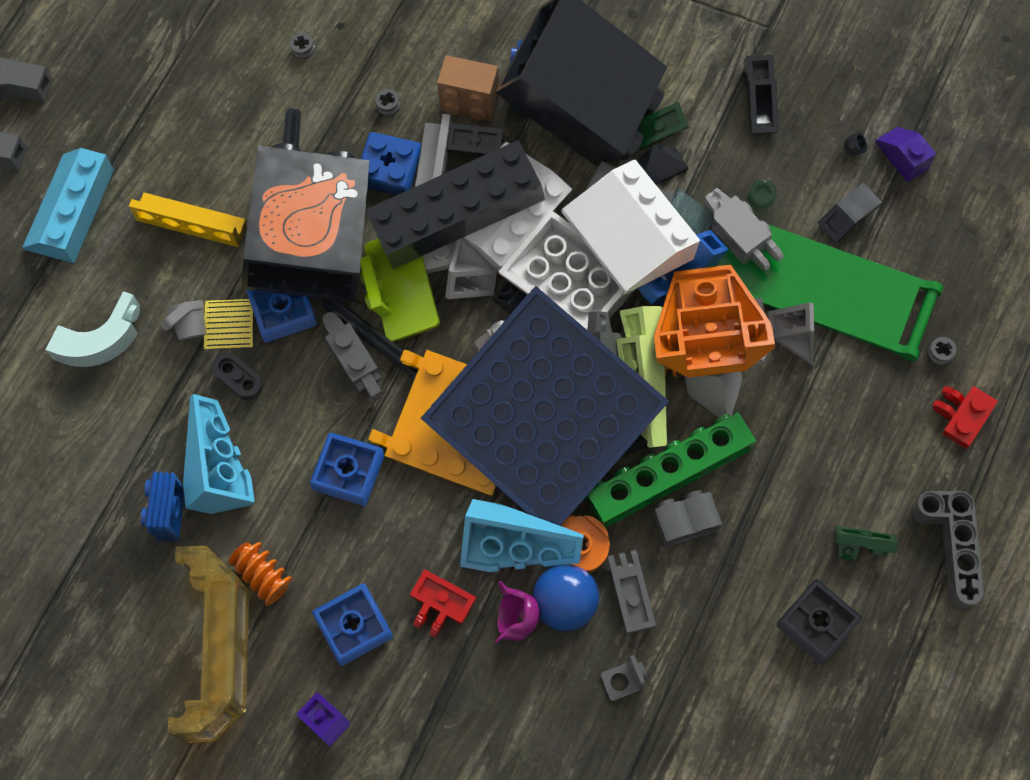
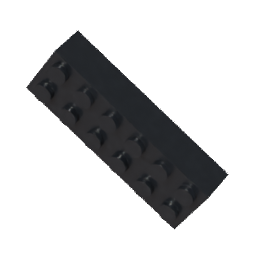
M517 140L366 209V213L392 269H395L544 201L545 197L542 184L521 143Z

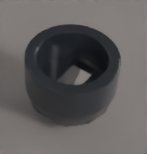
M857 132L846 138L844 149L847 150L848 154L860 155L867 151V142L862 133Z

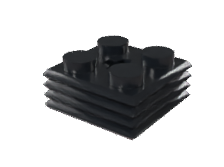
M814 579L779 619L776 626L818 663L824 664L859 624L862 616L821 581ZM812 616L816 619L819 616L823 617L825 620L822 624L825 628L823 626L816 627L813 624L815 620Z

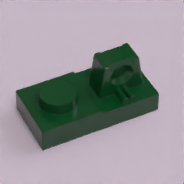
M679 102L642 118L637 128L643 134L639 150L642 151L653 144H657L690 128Z
M835 525L833 536L837 543V556L840 559L856 561L861 546L869 549L870 553L885 556L887 552L896 553L898 541L894 534Z

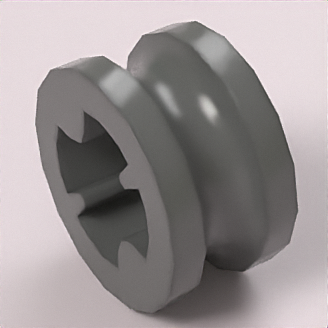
M297 33L291 38L290 47L295 57L306 59L313 55L315 46L309 34ZM302 42L306 43L304 49L299 48Z
M383 89L377 93L375 101L379 113L384 116L396 114L400 108L399 97L396 91ZM389 99H392V103H388L387 106L383 105V101L387 102Z
M947 337L936 338L928 349V357L934 364L946 365L955 356L957 351L956 345ZM938 348H946L948 350L946 355L944 353L939 355L936 351Z

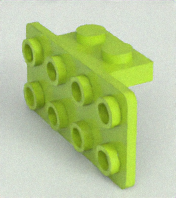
M379 239L367 242L365 244L366 256L361 258L360 264L362 269H360L359 276L362 283L366 285L368 293L365 294L366 304L370 310L375 311L382 318L386 337L394 343L438 327L440 320L423 256L392 269Z

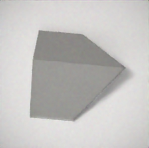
M464 238L457 240L449 268L445 298L493 296L497 269Z
M805 303L768 311L774 341L814 366V303Z
M741 372L690 378L684 376L687 394L718 418L725 414L732 416L742 383Z

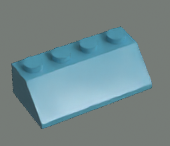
M83 148L63 154L22 247L24 250L75 263L114 171L106 154Z

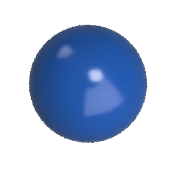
M573 564L552 566L540 575L534 585L532 597L538 603L539 618L543 623L555 630L573 631L579 629L594 617L598 609L599 590L593 577L579 566Z

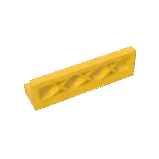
M143 193L140 201L131 199L129 208L137 221L239 247L247 226V221L244 218L148 193Z

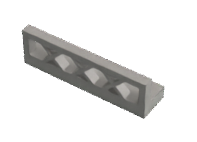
M442 114L441 124L425 123L415 187L446 173L449 156L446 148L451 114Z

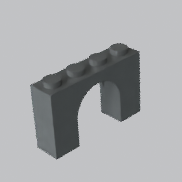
M0 58V101L6 98L18 97L45 103L53 82L45 66ZM0 131V168L19 171L27 147L19 135Z

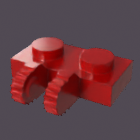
M945 386L941 391L942 396L959 408L955 411L953 407L939 400L933 403L932 408L950 421L942 434L968 449L998 400L975 386L970 389L965 398L959 391Z
M424 569L410 593L411 598L423 604L413 626L420 629L426 622L430 610H435L440 614L430 628V635L436 638L447 618L463 625L477 599L470 593Z

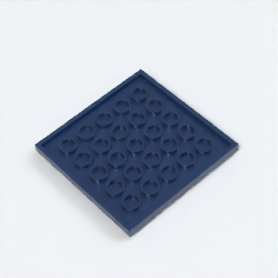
M535 286L424 413L421 419L529 515L561 526L669 403V400Z

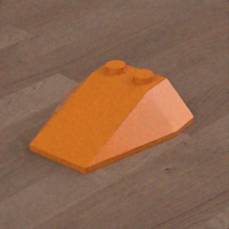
M731 265L674 272L654 335L658 363L688 378L747 371L775 348L771 322Z

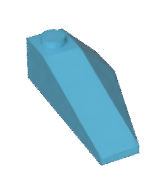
M195 394L190 397L183 478L186 509L213 514L252 505L255 503L252 479L248 469L243 470L238 457L241 453L238 446L233 447L228 432L230 428L218 400Z
M472 499L465 515L460 567L494 572L499 571V568L515 567V569H525L527 565L542 564L544 567L578 564L580 562L584 535L502 504Z

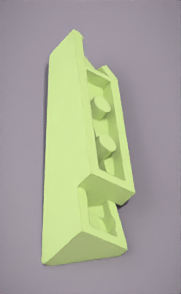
M642 306L621 310L620 315L626 338L616 339L618 357L666 398L665 366L657 362L654 342L655 331L663 308L661 306ZM666 406L641 433L648 441L647 446L649 448L667 445Z

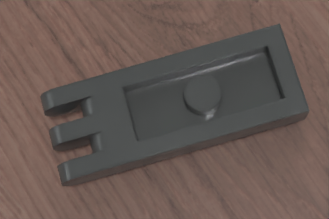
M630 551L632 563H627L625 553H619L621 564L619 566H616L613 555L607 556L626 635L656 628L637 551Z

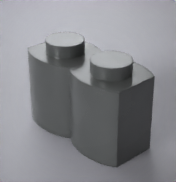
M698 490L685 496L686 499L683 501L675 502L674 499H668L657 505L658 508L654 510L653 517L664 547L680 544L721 529L722 522L710 492L702 494V491Z

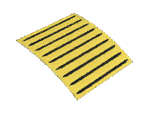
M249 299L205 302L206 335H204V349L253 347V309Z

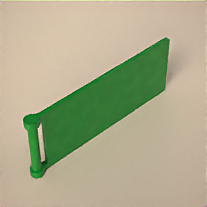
M769 224L767 225L771 229V239L784 255L780 261L774 260L765 250L761 253L770 264V268L763 271L752 260L743 265L729 249L717 264V266L731 265L757 303L775 310L805 303H814V324L896 353L908 361H917L920 342L936 299L941 295L944 287L939 282L920 279ZM921 289L926 292V296L908 344L901 345L899 341L918 290Z

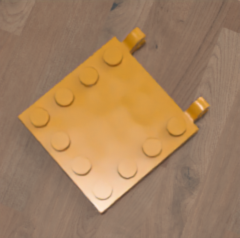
M404 350L400 361L404 365L419 369L392 437L372 429L368 440L373 444L387 448L385 457L493 497L497 486L421 419L424 413L467 364L426 350L424 357Z

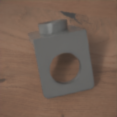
M634 655L629 657L628 663L601 673V678L610 701H616L642 691L645 686V680L648 679L642 662L637 663ZM615 674H623L627 677L628 686L625 690L617 691L612 688L610 681Z

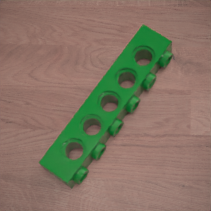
M739 412L732 416L729 414L722 415L714 421L715 425L707 429L700 427L694 430L689 435L690 438L683 442L679 440L671 442L664 448V452L656 456L654 453L645 456L639 461L640 464L632 469L629 467L620 469L614 474L615 478L607 482L600 480L586 496V502L596 519L605 528H608L752 451L756 444V439ZM721 437L726 441L727 445L717 446L713 443L712 439ZM691 450L698 451L702 458L693 460L687 455V452ZM670 463L676 467L677 471L667 473L662 469V466ZM640 477H647L651 480L652 484L648 487H643L636 480ZM615 490H621L627 497L624 500H615L611 493Z

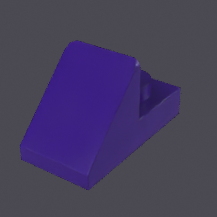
M318 692L296 714L329 746L350 725L349 720Z

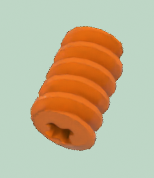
M246 542L231 554L228 563L231 566H235V571L243 575L242 579L246 583H250V588L253 592H258L257 596L260 600H266L265 605L269 606L281 598L293 579L291 576L281 579L285 572L283 567L276 571L273 570L277 564L276 559L266 562L270 555L268 550L260 554L258 553L263 546L261 542H257L254 545Z

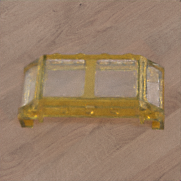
M207 546L176 547L175 562L178 565H184L190 572V583L194 589L205 593L201 700L185 701L186 712L183 716L179 718L168 717V734L183 743L215 742L246 711L249 590L237 575Z

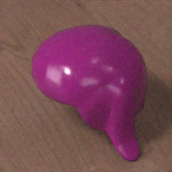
M499 581L498 586L504 596L500 603L497 619L498 630L501 635L496 639L495 644L500 640H523L537 626L540 615L538 603L531 595L517 589L508 588ZM519 616L521 617V623H518Z

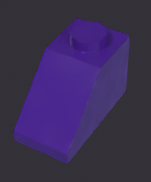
M896 127L875 141L906 182L929 170L936 156L935 151L920 133L901 127Z

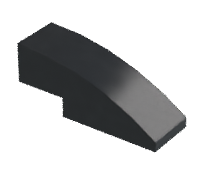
M773 55L746 56L744 59V74L751 134L779 133Z

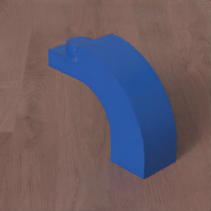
M711 230L696 235L700 242L693 260L637 288L641 292L642 297L652 305L660 303L661 306H664L675 271L715 267L729 249Z

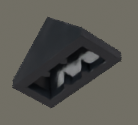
M653 144L637 160L638 164L655 185L688 170L687 164L675 146Z

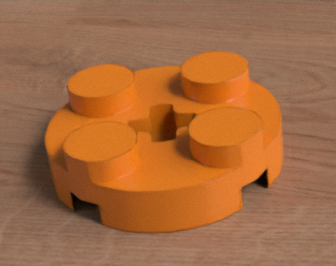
M575 515L568 517L561 527L583 534V538L587 540L585 545L587 549L585 551L581 550L580 562L573 565L583 568L588 573L594 572L607 559L610 546L608 532L604 525L594 517L586 515L584 517H575Z

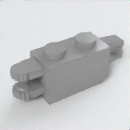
M718 188L705 196L704 203L714 216L712 231L743 265L752 260L761 270H768L770 264L761 253L764 250L776 261H780L783 258V253L771 239L770 227L764 221L758 220L747 202H742L736 195L730 198Z

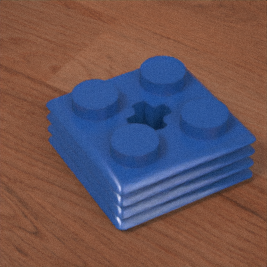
M370 132L361 156L363 160H370L367 188L396 195L410 190L419 164L421 143ZM393 162L390 163L388 166H384L385 163Z
M246 290L264 342H270L317 325L308 297ZM284 303L285 309L279 310V305Z
M329 433L310 481L312 489L366 506L384 458L383 449L338 434ZM350 464L353 471L344 474L342 468H347Z
M154 471L151 479H147L145 483V496L149 498L147 508H143L141 512V525L146 526L147 532L151 533L158 542L163 540L165 543L168 540L171 543L174 540L177 543L180 538L185 498L184 488L174 472L171 474L165 472L163 474L160 471L157 474Z
M364 583L312 611L340 666H344L393 638L391 630ZM353 618L355 622L360 621L357 624L358 628L356 630L345 629L349 626L348 620Z

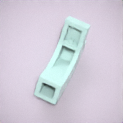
M123 291L113 313L103 326L90 332H76L58 325L45 350L53 360L70 366L89 367L106 363L123 353L135 340L138 332L132 325V322H135L139 316L140 305L134 295Z

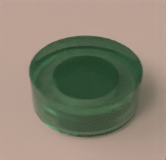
M758 180L751 185L748 198L753 206L761 209L768 208L774 203L777 190L771 182Z

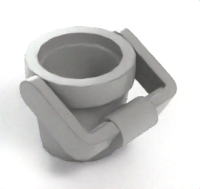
M203 300L184 302L168 307V316L161 323L162 330L169 332L174 328L179 341L206 335Z

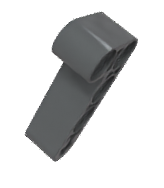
M963 491L925 492L912 506V515L921 524H942L949 600L957 610L967 611L981 601L984 592L974 500L970 494ZM922 503L932 505L934 513L926 512L922 507ZM952 503L960 504L964 512H956L952 507ZM955 531L962 532L966 536V542L959 541L955 537ZM957 560H964L969 566V571L960 569ZM965 590L967 595L961 594V591Z

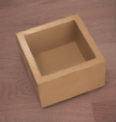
M446 55L437 81L440 110L451 115L469 116L478 121H492L499 95L495 93L499 86L498 66Z

